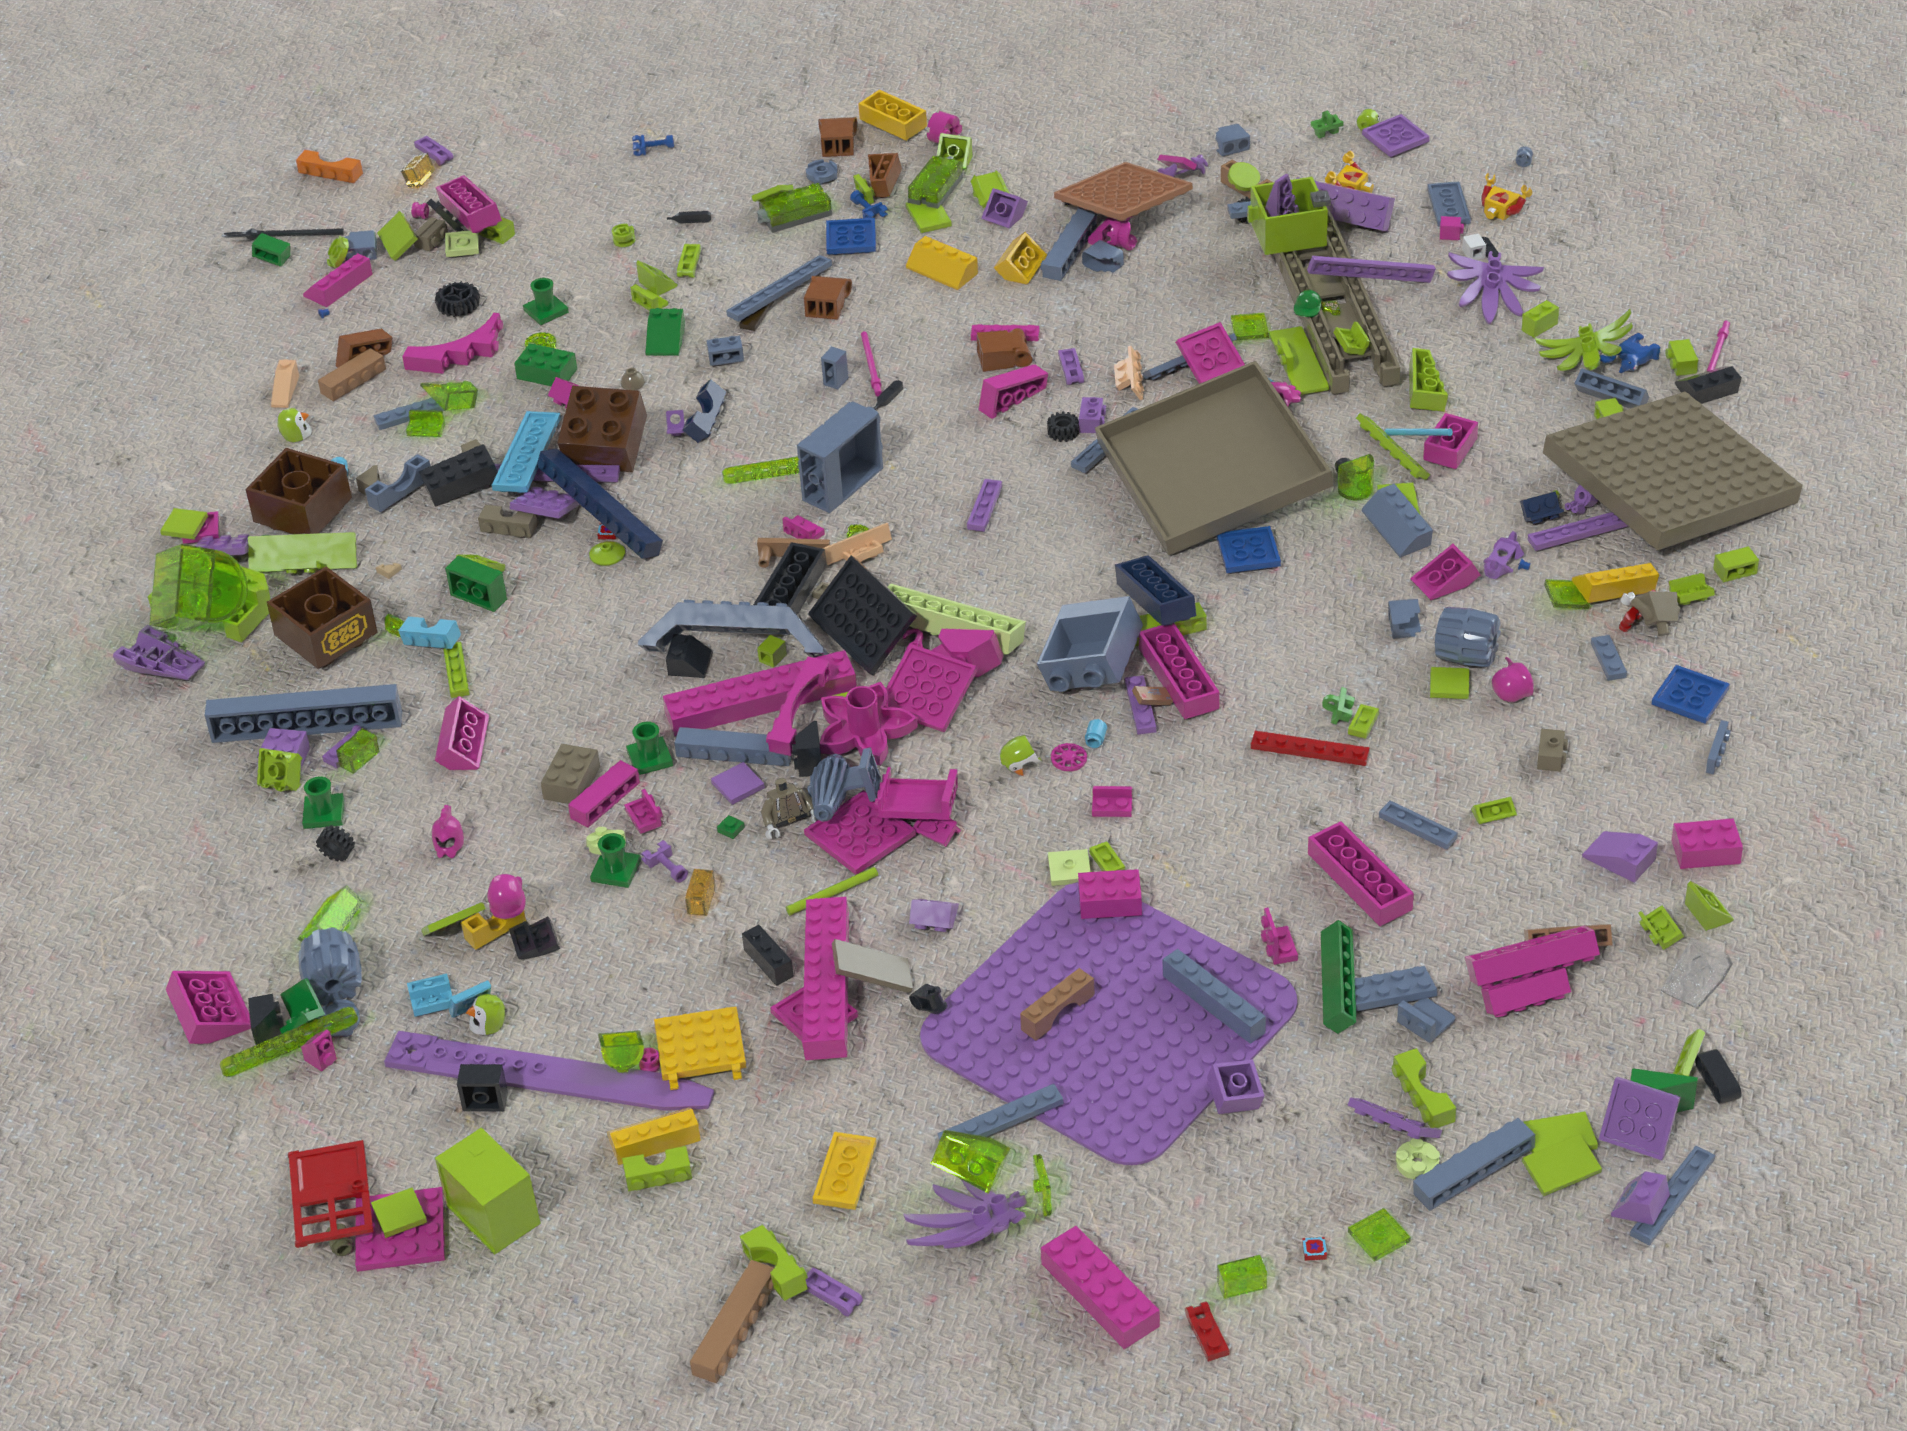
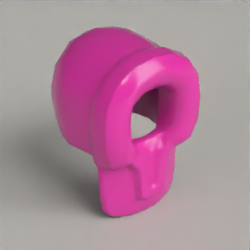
M1505 657L1508 667L1500 669L1492 678V688L1495 694L1501 700L1510 703L1532 696L1534 682L1528 668L1522 663H1513L1508 657Z
M500 874L491 880L487 899L490 912L495 917L500 919L514 918L524 911L526 897L522 890L521 877Z

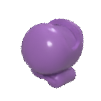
M1579 485L1574 494V501L1566 503L1565 509L1576 514H1584L1586 512L1585 507L1595 506L1598 500Z

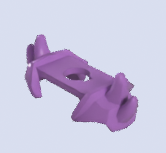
M1202 155L1192 157V162L1197 165L1195 170L1192 171L1199 169L1202 174H1205L1204 165L1208 167L1207 161ZM1174 163L1165 169L1159 168L1157 171L1174 177L1190 170L1184 169L1176 172L1177 164Z
M1512 531L1508 538L1501 537L1494 544V550L1491 555L1484 559V572L1487 577L1497 579L1501 575L1512 573L1513 569L1506 565L1514 552L1515 559H1519L1524 555L1517 541V533L1515 531ZM1502 550L1507 552V555L1500 557L1497 552Z

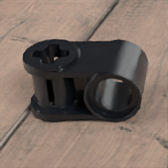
M924 984L909 996L911 1004L917 1010L937 1014L948 1007L947 1003L942 999L939 986Z

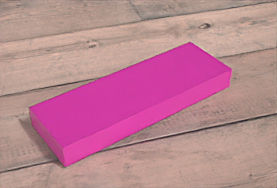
M1161 154L1157 159L1168 167L1176 163L1177 168L1195 170L1197 166L1196 163L1186 157Z

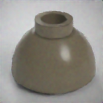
M628 368L621 379V386L626 390H638L645 384L644 377L635 368Z

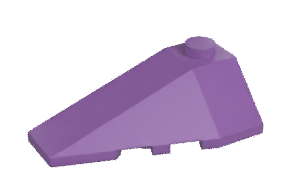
M1288 174L1277 179L1273 185L1265 206V212L1268 217L1299 213L1298 205L1294 202L1296 199L1295 195L1291 192L1292 184Z

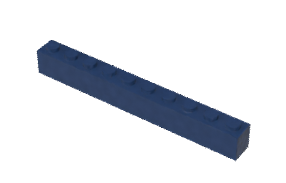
M555 448L540 451L537 467L640 558L645 559L659 556L663 542L659 536L560 450Z

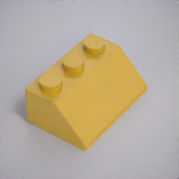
M1024 232L1010 243L994 266V269L1004 280L1028 284L1041 266L1042 261L1047 257V254Z

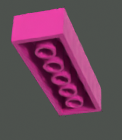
M465 175L435 187L441 204L472 233H479L484 228L495 226L498 222L502 221L496 203Z
M1175 623L1169 626L1160 625L1140 631L1139 650L1162 686L1166 687L1173 699V703L1184 720L1220 709L1219 690Z
M1342 821L1308 837V855L1379 926L1413 910L1414 893Z
M1584 925L1465 956L1470 981L1477 986H1481V988L1493 986V982L1501 980L1502 983L1514 980L1513 977L1519 975L1529 977L1534 975L1535 971H1552L1554 966L1561 964L1562 967L1574 965V961L1582 959L1583 962L1595 959L1594 956L1600 955L1594 930Z
M1077 1226L1072 1227L1041 1247V1264L1123 1349L1128 1348L1160 1327V1310Z

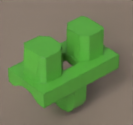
M1328 110L1322 112L1321 119L1311 121V127L1318 138L1325 137V131H1329L1331 134L1339 133V127L1344 126V122L1336 114H1330Z
M1341 687L1339 696L1330 694L1323 698L1322 706L1324 709L1332 712L1331 723L1337 724L1338 720L1348 723L1352 717L1353 711L1351 708L1355 697L1346 695L1347 688Z

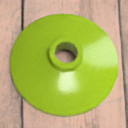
M614 541L598 543L589 552L590 560L601 566L616 564L625 556L623 545Z

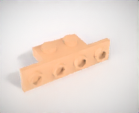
M1130 345L1128 346V358L1114 365L1115 384L1119 391L1131 385L1132 391L1142 400L1144 388L1141 375V355Z
M889 524L879 525L824 547L826 564L830 565L842 559L847 561L851 555L862 562L865 559L874 558L878 554L883 553L884 550L881 544L892 540Z

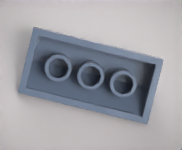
M1395 484L1379 489L1363 506L1362 512L1400 558L1431 545L1433 529Z

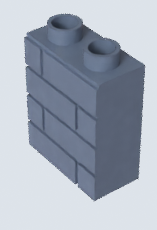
M853 401L849 402L838 413H835L825 421L824 425H820L810 436L808 435L797 444L802 501L831 513L883 469V445L880 433L881 419L879 413L874 408L864 407Z
M1130 596L1062 605L1037 662V666L1050 691L1063 692L1067 689L1088 686L1097 688L1101 685L1119 683L1121 681L1143 626Z

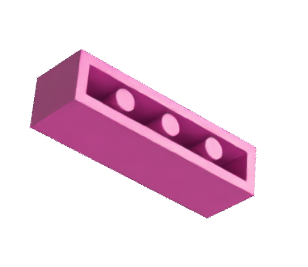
M622 760L617 762L568 804L570 818L589 828L640 783L638 769Z
M1555 966L1552 971H1538L1529 977H1518L1510 982L1498 983L1491 987L1482 988L1481 992L1486 1012L1495 1015V1017L1507 1015V1011L1510 1010L1521 1011L1525 1010L1526 1006L1530 1004L1536 1006L1546 1003L1545 1000L1550 998L1553 1000L1564 998V994L1570 993L1571 989L1566 968Z

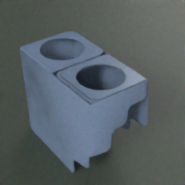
M1239 124L1218 128L1219 131L1215 133V139L1219 149L1216 151L1221 156L1249 150L1250 135Z
M373 230L350 232L349 236L344 237L349 242L345 261H348L357 253L370 260L377 259V237Z
M1099 240L1082 252V264L1096 272L1100 270L1103 272H1115L1124 265L1123 251Z
M1418 599L1388 602V617L1393 639L1415 637V633L1421 632L1418 613H1420Z

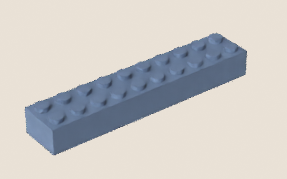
M397 684L206 700L204 715L212 743L265 739L270 728L306 731L307 735L349 732L352 731L355 725L363 727V730L402 726V708Z

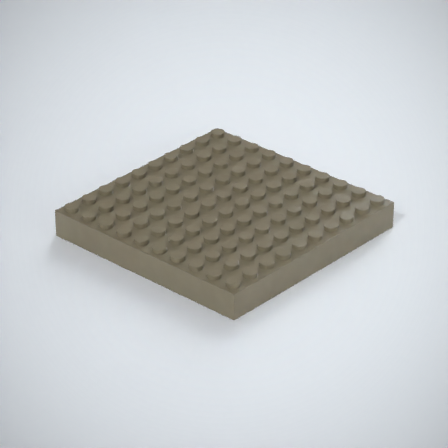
M1257 361L1248 363L1095 427L1098 444L1168 556L1334 486L1331 469Z
M1681 392L1546 435L1543 448L1545 456L1656 550L1796 504L1799 501L1803 486L1687 392Z

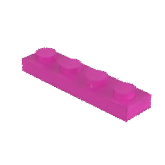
M972 325L971 341H977V332L1003 330L1010 332L1015 328H1020L1024 331L1027 341H1039L1040 326Z

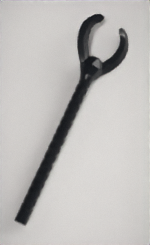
M251 228L246 230V232H226L221 237H246L247 239L255 240L261 233L272 237L344 235V228L260 231Z

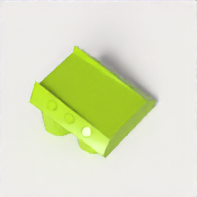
M997 170L980 176L974 175L970 181L973 195L978 198V203L982 208L986 207L993 188L1009 193L1001 174Z
M260 748L257 785L263 788H275L280 792L288 790L297 791L301 786L300 770L303 758L298 753Z

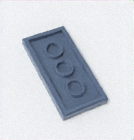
M1459 181L1427 184V191L1438 227H1440L1441 216L1461 217V224H1471V218Z

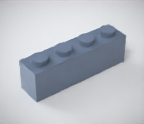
M1581 368L1574 383L1579 392L1603 400L1616 398L1619 404L1630 409L1647 404L1649 399L1646 389Z

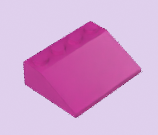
M172 971L165 990L189 1044H209L251 1029L250 1014L230 971Z

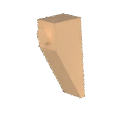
M279 360L275 370L271 407H289L299 379L296 360Z

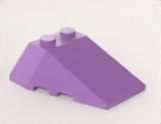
M148 624L139 631L134 646L130 649L121 646L113 653V658L117 665L122 666L126 670L185 680L191 678L205 664L203 660L189 650L185 652L181 649L180 643L177 641L174 643L170 641L165 632Z

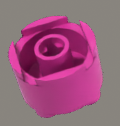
M943 111L935 112L928 122L927 127L930 130L929 133L927 132V138L929 141L939 144L940 133L960 134L962 125H960L959 118Z

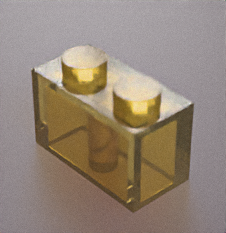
M428 153L415 155L401 170V173L408 188L414 186L418 188L424 185L426 179L431 177L435 168Z
M693 870L685 896L687 914L708 915L716 888L714 870Z

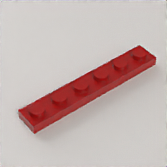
M1256 730L1251 741V749L1361 766H1366L1370 753V747Z

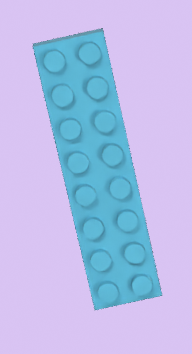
M526 411L492 483L493 491L528 492L538 470L537 461L540 451L547 450L561 420L560 413Z

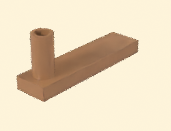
M758 538L757 547L758 555L760 556L758 564L762 568L768 567L771 556L782 557L791 542L823 549L830 545V540Z

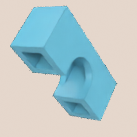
M408 617L398 630L403 644L412 646L452 649L461 636L456 620L440 619L436 625L428 628L424 618Z

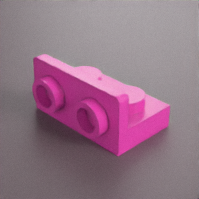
M799 515L793 519L786 516L782 518L784 532L797 539H819L825 535L824 528Z
M1093 786L1092 817H1132L1131 786Z
M951 818L950 820L917 819L913 826L917 834L947 847L953 834H959L961 831L957 827V822Z

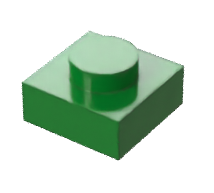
M728 815L717 826V832L734 839L745 828V824L743 821Z

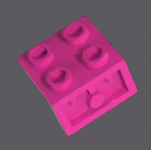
M1264 908V916H1261V923L1264 930H1261L1262 942L1267 944V956L1272 958L1274 965L1298 961V953L1288 926L1275 928L1269 908Z

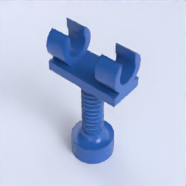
M644 135L632 137V141L639 140V142H633V150L639 149V151H633L635 156L646 155V148L650 146L666 145L668 148L674 147L673 135H667L663 140L647 142Z
M855 190L850 195V200L854 204H861L865 208L862 210L863 218H872L878 213L881 217L888 215L885 212L888 208L882 202L870 205L864 199V194L859 190Z

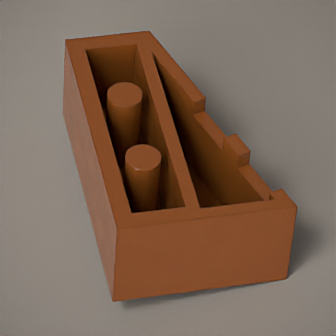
M898 153L868 154L870 182L875 194L874 197H890L902 170Z
M382 328L341 335L338 339L335 366L337 368L370 348L384 356L391 352L393 337Z

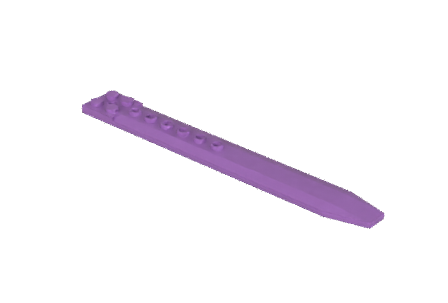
M398 1031L384 1061L385 1067L453 1078H458L460 1064H502L506 1084L510 1087L664 1111L682 1110L688 1107L693 1110L708 1109L714 1095V1089L684 1078L678 1079L679 1089L670 1090L669 1080L663 1081L662 1073L438 1039L437 1036Z

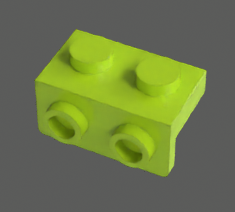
M1354 322L1351 329L1336 327L1333 332L1347 354L1364 355L1369 346L1370 340L1358 322Z
M1703 573L1669 581L1670 592H1677V602L1680 605L1690 604L1694 600H1707L1708 597L1715 595L1714 588L1706 584L1705 574Z
M1663 905L1646 916L1642 911L1638 912L1641 920L1638 922L1645 932L1647 930L1651 932L1648 936L1655 946L1659 944L1665 950L1684 937Z

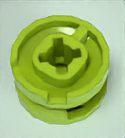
M618 224L611 230L615 246L628 247L636 241L632 225Z

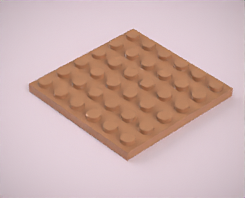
M1123 162L1055 191L1054 198L1070 203L1073 206L1082 207L1084 210H1091L1096 214L1117 219V221H1125L1128 217L1136 216L1142 211L1150 210L1153 206L1161 205L1167 200H1173L1178 195L1186 194V192L1193 189V184L1135 164Z

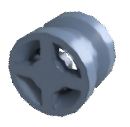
M1523 146L1517 150L1516 164L1518 166L1527 167L1531 164L1533 157L1532 149Z

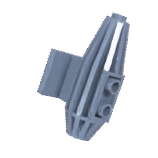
M871 747L863 749L859 766L849 767L843 756L832 754L820 761L817 767H814L813 774L810 776V785L807 789L808 794L812 797L813 813L816 819L823 822L829 821L845 800L847 790L865 787L869 801H875L882 779Z

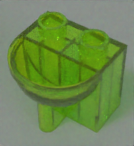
M179 544L156 553L149 626L186 631L207 623L217 624L232 619L243 608L248 593L247 578L242 567L232 556L225 552L186 544Z

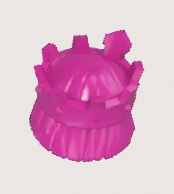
M1117 219L1110 221L1109 225L1112 227L1110 232H1107V236L1111 238V241L1107 243L1112 246L1122 247L1128 251L1135 248L1137 239L1133 234H1130V222L1127 220L1117 221Z

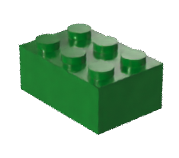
M531 343L528 344L514 362L517 379L551 387L556 377L569 381L577 370L575 353Z
M459 555L445 567L451 596L495 612L507 600L503 572Z

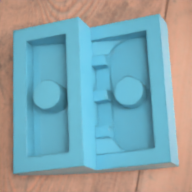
M447 974L407 983L414 1017L449 1009L452 992Z

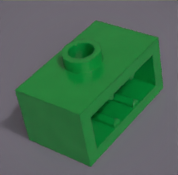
M261 233L252 243V257L281 267L290 257V243Z

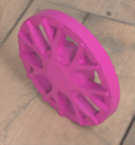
M1065 743L1058 745L1052 750L1051 762L1059 770L1076 771L1086 764L1087 753L1084 748L1077 744Z

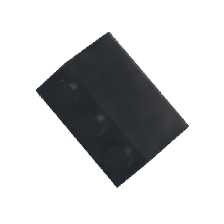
M1727 366L1675 381V385L1680 392H1687L1695 400L1703 404L1738 393L1742 377L1733 366Z

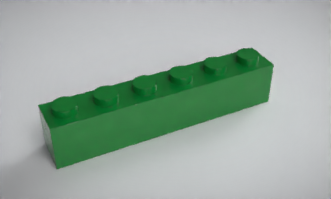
M1337 920L1320 933L1323 1024L1328 1029L1339 1034L1356 1023L1353 929Z

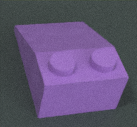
M1603 831L1582 854V857L1635 883L1656 860L1658 842L1641 834Z

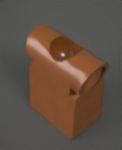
M857 118L818 119L822 157L853 156L854 136L857 133L858 126Z
M811 276V283L804 296L805 317L838 320L845 298L851 293L852 280L847 278Z
M1015 328L1010 332L1007 330L977 332V354L983 372L1013 368L1015 365L1027 367L1032 363V355L1022 329Z

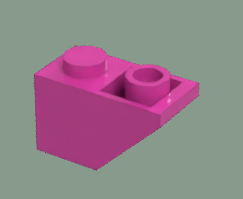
M329 1030L315 1034L301 1046L304 1061L321 1072L332 1065L337 1059Z

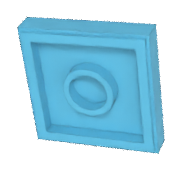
M487 980L452 996L449 1007L451 1017L455 1018L467 1012L478 996L490 994V982Z

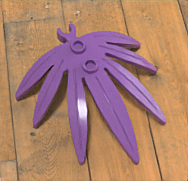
M1492 251L1489 252L1488 263L1451 252L1448 253V257L1455 264L1466 268L1448 271L1447 276L1457 281H1468L1476 277L1478 278L1463 293L1459 306L1465 307L1472 303L1483 287L1481 306L1487 324H1491L1496 315L1498 290H1500L1506 307L1517 316L1523 315L1519 301L1506 282L1519 290L1536 292L1541 288L1540 285L1521 277L1539 274L1543 272L1544 267L1502 265L1500 261L1501 253H1498V257H1493Z
M958 1168L957 1172L961 1181L974 1197L933 1184V1189L947 1203L971 1212L949 1214L904 1213L905 1220L916 1225L931 1228H953L926 1237L906 1240L907 1244L913 1246L943 1245L944 1249H950L978 1242L992 1232L994 1235H997L1010 1226V1222L1016 1224L1026 1218V1214L1023 1211L1015 1209L1027 1204L1025 1195L1020 1196L1019 1191H1015L1006 1199L1004 1194H995L975 1178Z

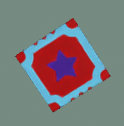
M599 523L598 539H616V536L602 523Z
M1325 1237L1302 1238L1305 1261L1327 1260Z

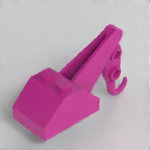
M910 629L902 636L905 639L908 635L916 634L915 640L910 644L923 648V633L921 630ZM941 629L938 636L941 644L931 650L976 665L978 670L974 677H980L1001 664L1004 657L994 630Z

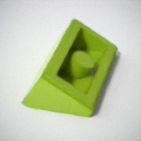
M1511 796L1477 804L1471 808L1479 825L1517 816Z

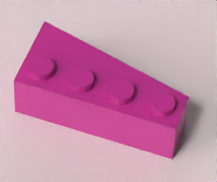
M1033 364L983 379L978 410L991 419L997 417V413L1000 411L1004 413L1009 410V406L1013 404L1018 405L1025 397L1030 398L1046 389L1048 373Z

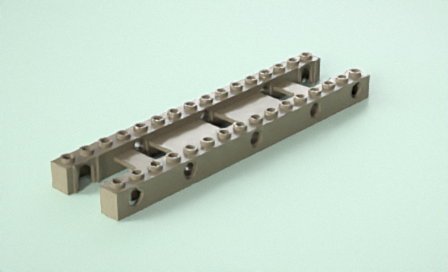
M1328 210L1327 246L1273 254L1294 305L1297 296L1304 290L1316 291L1321 299L1342 295L1346 303L1333 305V307H1336V310L1330 309L1332 308L1330 305L1322 306L1318 315L1314 317L1299 316L1331 393L1349 392L1350 371L1344 369V359L1370 356L1374 365L1373 369L1374 371L1376 370L1379 383H1382V386L1400 384L1401 367L1361 278L1309 274L1307 271L1308 267L1302 266L1300 260L1311 259L1312 256L1352 259L1331 211ZM1358 322L1370 340L1364 355H1350L1344 352L1342 346L1337 347L1334 340L1337 338L1333 333L1335 328L1351 329L1353 323Z

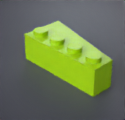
M1412 348L1409 362L1410 408L1445 412L1448 394L1444 390L1443 381L1439 378V371L1435 368L1436 364L1431 351L1427 349Z

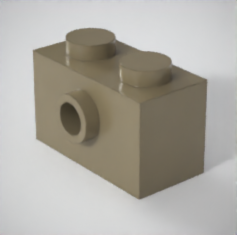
M1541 728L1537 762L1538 770L1561 772V764H1566L1567 754L1563 750L1567 751L1568 739H1564L1565 731Z

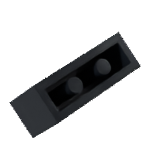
M759 924L742 933L744 951L776 986L794 977L792 960Z

